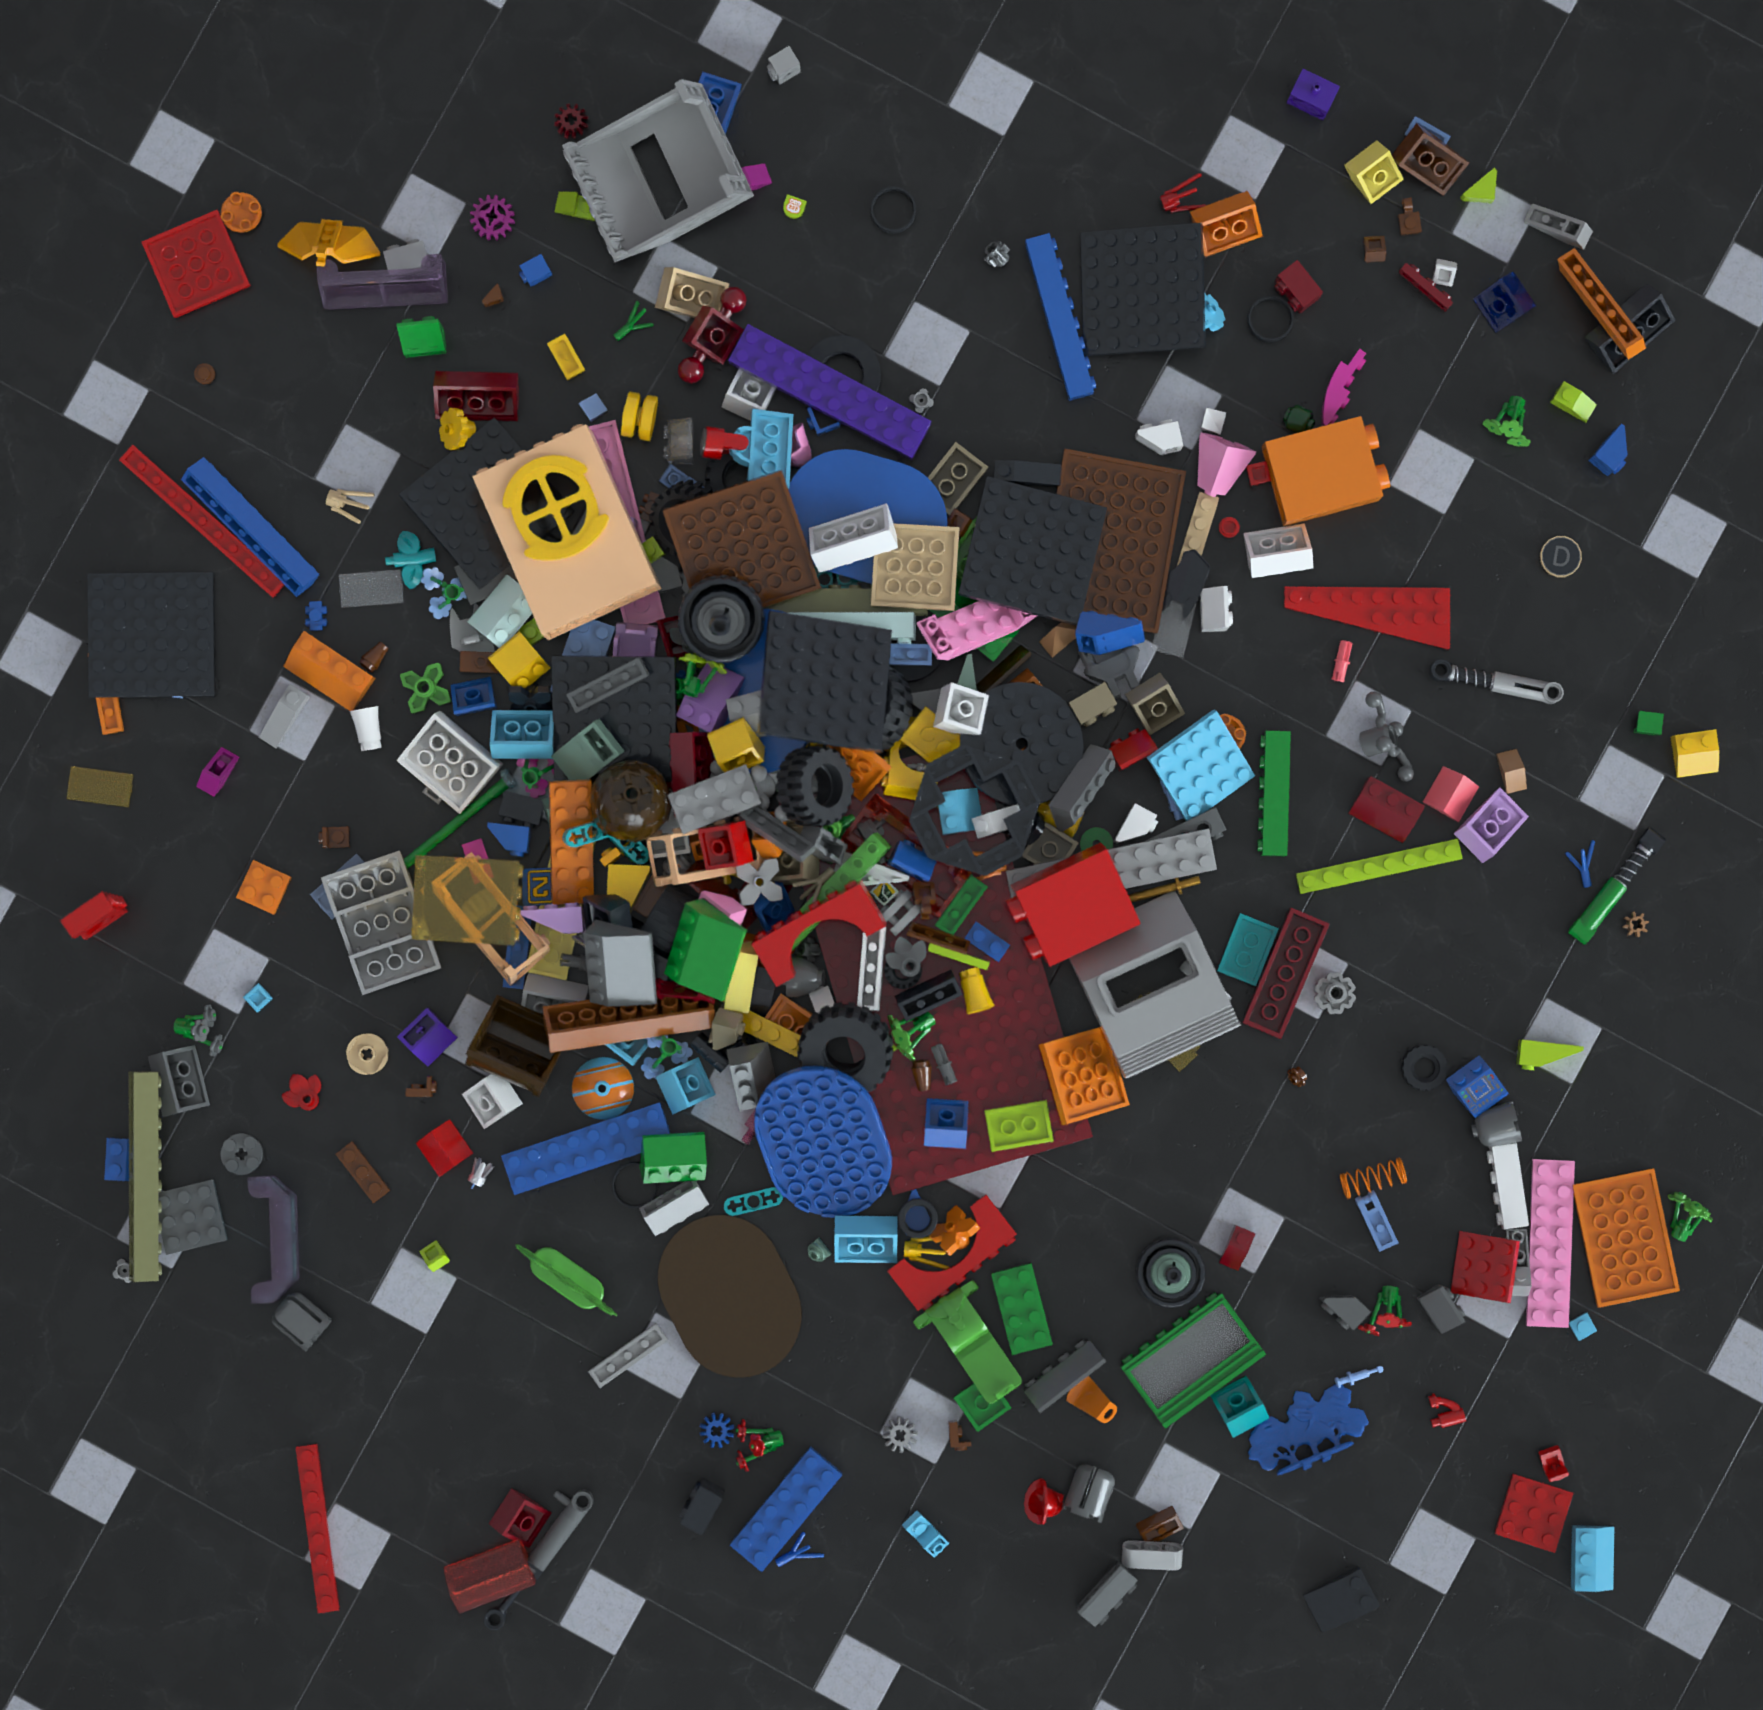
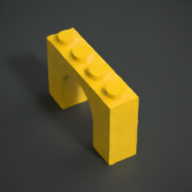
M910 717L909 725L916 717ZM899 740L888 750L884 749L886 756L883 759L892 768L881 779V786H884L883 795L916 800L924 772L914 771L901 761L899 750L908 745Z

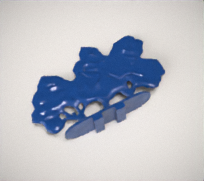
M1335 1384L1324 1390V1394L1319 1402L1315 1401L1310 1393L1295 1391L1293 1396L1294 1403L1287 1410L1288 1422L1283 1423L1269 1416V1419L1254 1426V1430L1249 1438L1252 1446L1248 1451L1249 1459L1258 1461L1262 1469L1267 1471L1273 1470L1277 1466L1279 1459L1290 1461L1291 1464L1279 1470L1277 1475L1285 1474L1300 1467L1306 1470L1312 1467V1462L1320 1459L1326 1462L1331 1460L1332 1454L1354 1444L1352 1441L1340 1444L1341 1436L1347 1434L1353 1437H1360L1364 1431V1426L1368 1425L1369 1422L1363 1410L1348 1407L1351 1402L1352 1392L1348 1388H1344L1343 1385L1338 1388ZM1335 1428H1337L1339 1431L1336 1436L1334 1433ZM1325 1438L1334 1443L1335 1447L1319 1453L1317 1446ZM1292 1444L1294 1445L1293 1451H1291L1290 1446ZM1303 1444L1309 1445L1314 1455L1299 1461L1295 1456L1296 1449ZM1282 1446L1286 1448L1290 1454L1288 1455L1286 1452L1283 1455L1277 1450V1448ZM1276 1453L1279 1457L1275 1458L1273 1454Z

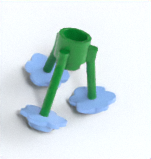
M433 567L432 569H424L421 582L425 584L424 586L427 590H432L434 587L439 588L440 585L443 587V596L431 598V606L428 608L433 613L434 618L441 619L449 615V610L452 607L451 600L459 601L467 597L458 578L452 579L451 584H447L442 581L444 578L443 573L439 572L438 568Z

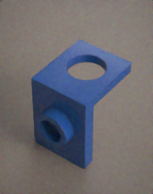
M811 407L807 408L809 418H806L810 430L815 429L817 437L840 428V423L837 422L820 429Z

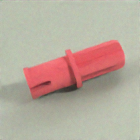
M1341 640L1337 658L1334 659L1336 663L1331 680L1345 681L1347 666L1350 665L1348 661L1352 648V643L1349 641Z

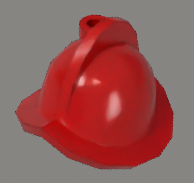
M1038 1479L1028 1487L1025 1494V1513L1032 1522L1045 1525L1046 1518L1053 1517L1062 1510L1064 1495L1047 1487L1045 1479Z

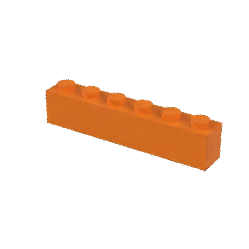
M1574 248L1558 258L1557 261L1562 274L1626 358L1629 360L1646 349L1643 336L1577 250Z

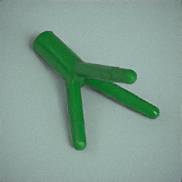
M638 301L635 302L627 323L613 335L618 341L631 330L654 326L653 323L634 325L646 312V309L643 308L635 316L639 306Z

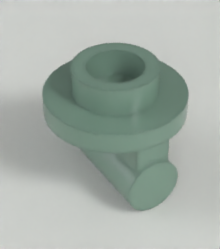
M820 1237L808 1246V1255L814 1261L822 1262L832 1254Z

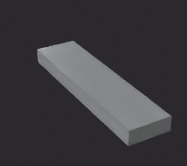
M655 1323L588 1372L599 1388H601L665 1343L668 1338L658 1324Z

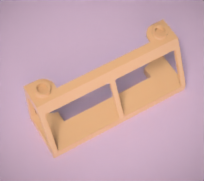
M471 852L432 882L433 892L507 983L512 986L550 952V947L548 946L550 942L544 934L540 936L538 933H535L485 872L483 867L485 863L479 855L475 856ZM466 867L473 871L502 907L479 930L454 901L446 888ZM505 912L538 951L515 970L499 956L482 935Z

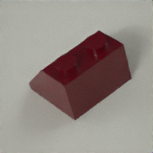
M511 1488L489 1524L501 1535L530 1548L552 1512L526 1495Z

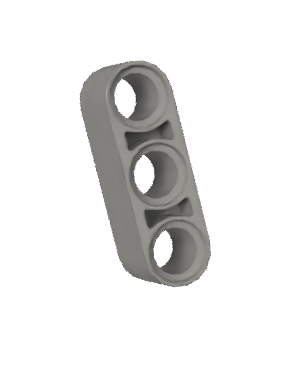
M1125 1541L1122 1546L1121 1564L1124 1567L1135 1569L1178 1570L1182 1567L1183 1546L1173 1542Z

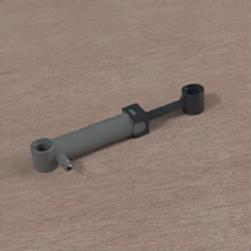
M579 1490L572 1499H569L559 1491L555 1492L554 1497L566 1507L517 1571L522 1576L501 1605L487 1611L484 1623L488 1629L496 1631L503 1627L506 1621V1610L528 1581L535 1584L594 1503V1497L590 1491ZM579 1496H586L589 1501L588 1505H579L577 1498ZM498 1614L501 1619L500 1623H492L490 1615Z

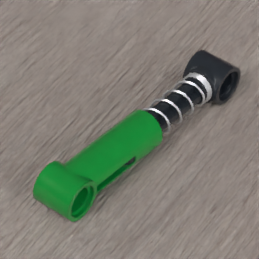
M1649 826L1638 839L1637 850L1632 852V857L1626 860L1625 866L1620 868L1621 871L1618 875H1615V878H1609L1587 909L1570 927L1568 933L1585 945L1626 892V884L1628 881H1631L1630 878L1633 874H1637V869L1640 866L1642 867L1645 859L1659 851L1666 838Z

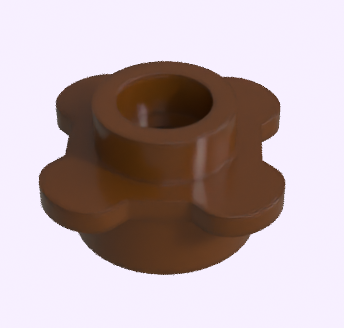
M1300 1067L1287 1071L1288 1078L1293 1085L1298 1087L1305 1085L1307 1076Z

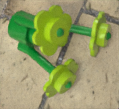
M688 653L685 657H679V660L687 662L686 664L688 665L682 693L689 697L696 698L699 692L704 693L706 686L716 671L722 675L728 673L723 669L725 667L723 663L707 661L703 657L697 656L696 653ZM709 664L712 670L703 684H700L701 680L694 677L696 667L702 668Z

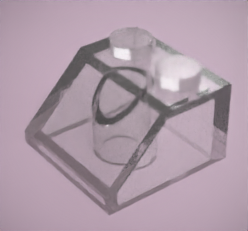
M692 417L668 420V426H664V438H668V446H664V459H668V464H693Z

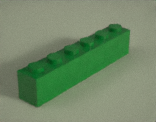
M1265 731L1264 735L1260 736V748H1264L1263 756H1260L1259 767L1263 769V777H1259V789H1262V797H1259L1258 809L1262 810V818H1258V830L1261 831V839L1257 840V851H1261V856L1286 857L1288 853L1291 731Z

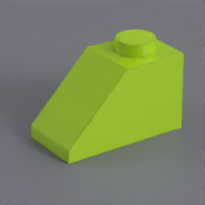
M1565 381L1559 386L1550 402L1585 423L1596 407V404L1587 395Z

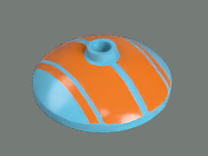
M608 1057L594 1058L584 1063L576 1072L572 1082V1095L578 1108L586 1115L595 1119H611L623 1113L630 1105L634 1095V1081L629 1070L621 1062ZM601 1084L606 1086V1091L603 1093L598 1090Z

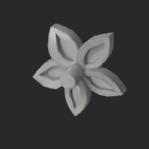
M912 763L908 764L907 767L922 772L925 771L927 764Z

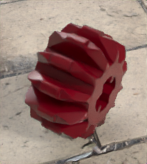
M569 103L566 104L567 110L560 107L559 110L562 115L555 114V118L558 121L554 122L555 127H559L558 133L562 134L565 132V138H568L571 133L573 139L577 138V132L583 136L584 132L581 128L588 129L589 127L588 124L584 123L589 120V117L584 115L585 109L583 108L578 111V104H575L573 109H571ZM573 117L575 120L574 125H570L569 118Z

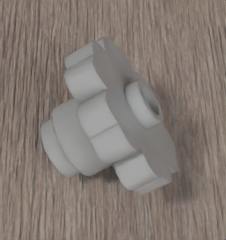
M1328 973L1326 979H1318L1314 987V991L1318 994L1314 1000L1320 1009L1327 1008L1329 1014H1341L1344 1008H1351L1356 1000L1355 995L1352 993L1356 987L1350 978H1343L1341 973ZM1333 989L1338 991L1337 997L1331 996Z

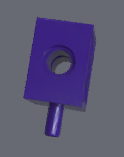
M1302 69L1287 100V104L1324 121L1340 86Z

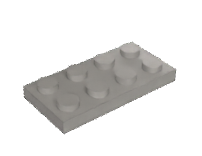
M747 765L740 766L668 795L683 835L761 804Z

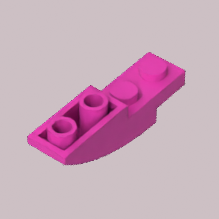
M1361 349L1357 351L1349 365L1341 361L1333 373L1323 400L1322 426L1333 424L1338 418V415H1336L1338 409H1344L1350 399L1347 396L1350 391L1345 389L1344 386L1349 387L1355 378L1352 376L1355 369L1360 371L1366 362L1363 359L1366 353Z

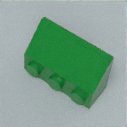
M704 1132L642 1135L639 1168L643 1184L705 1180L707 1160Z

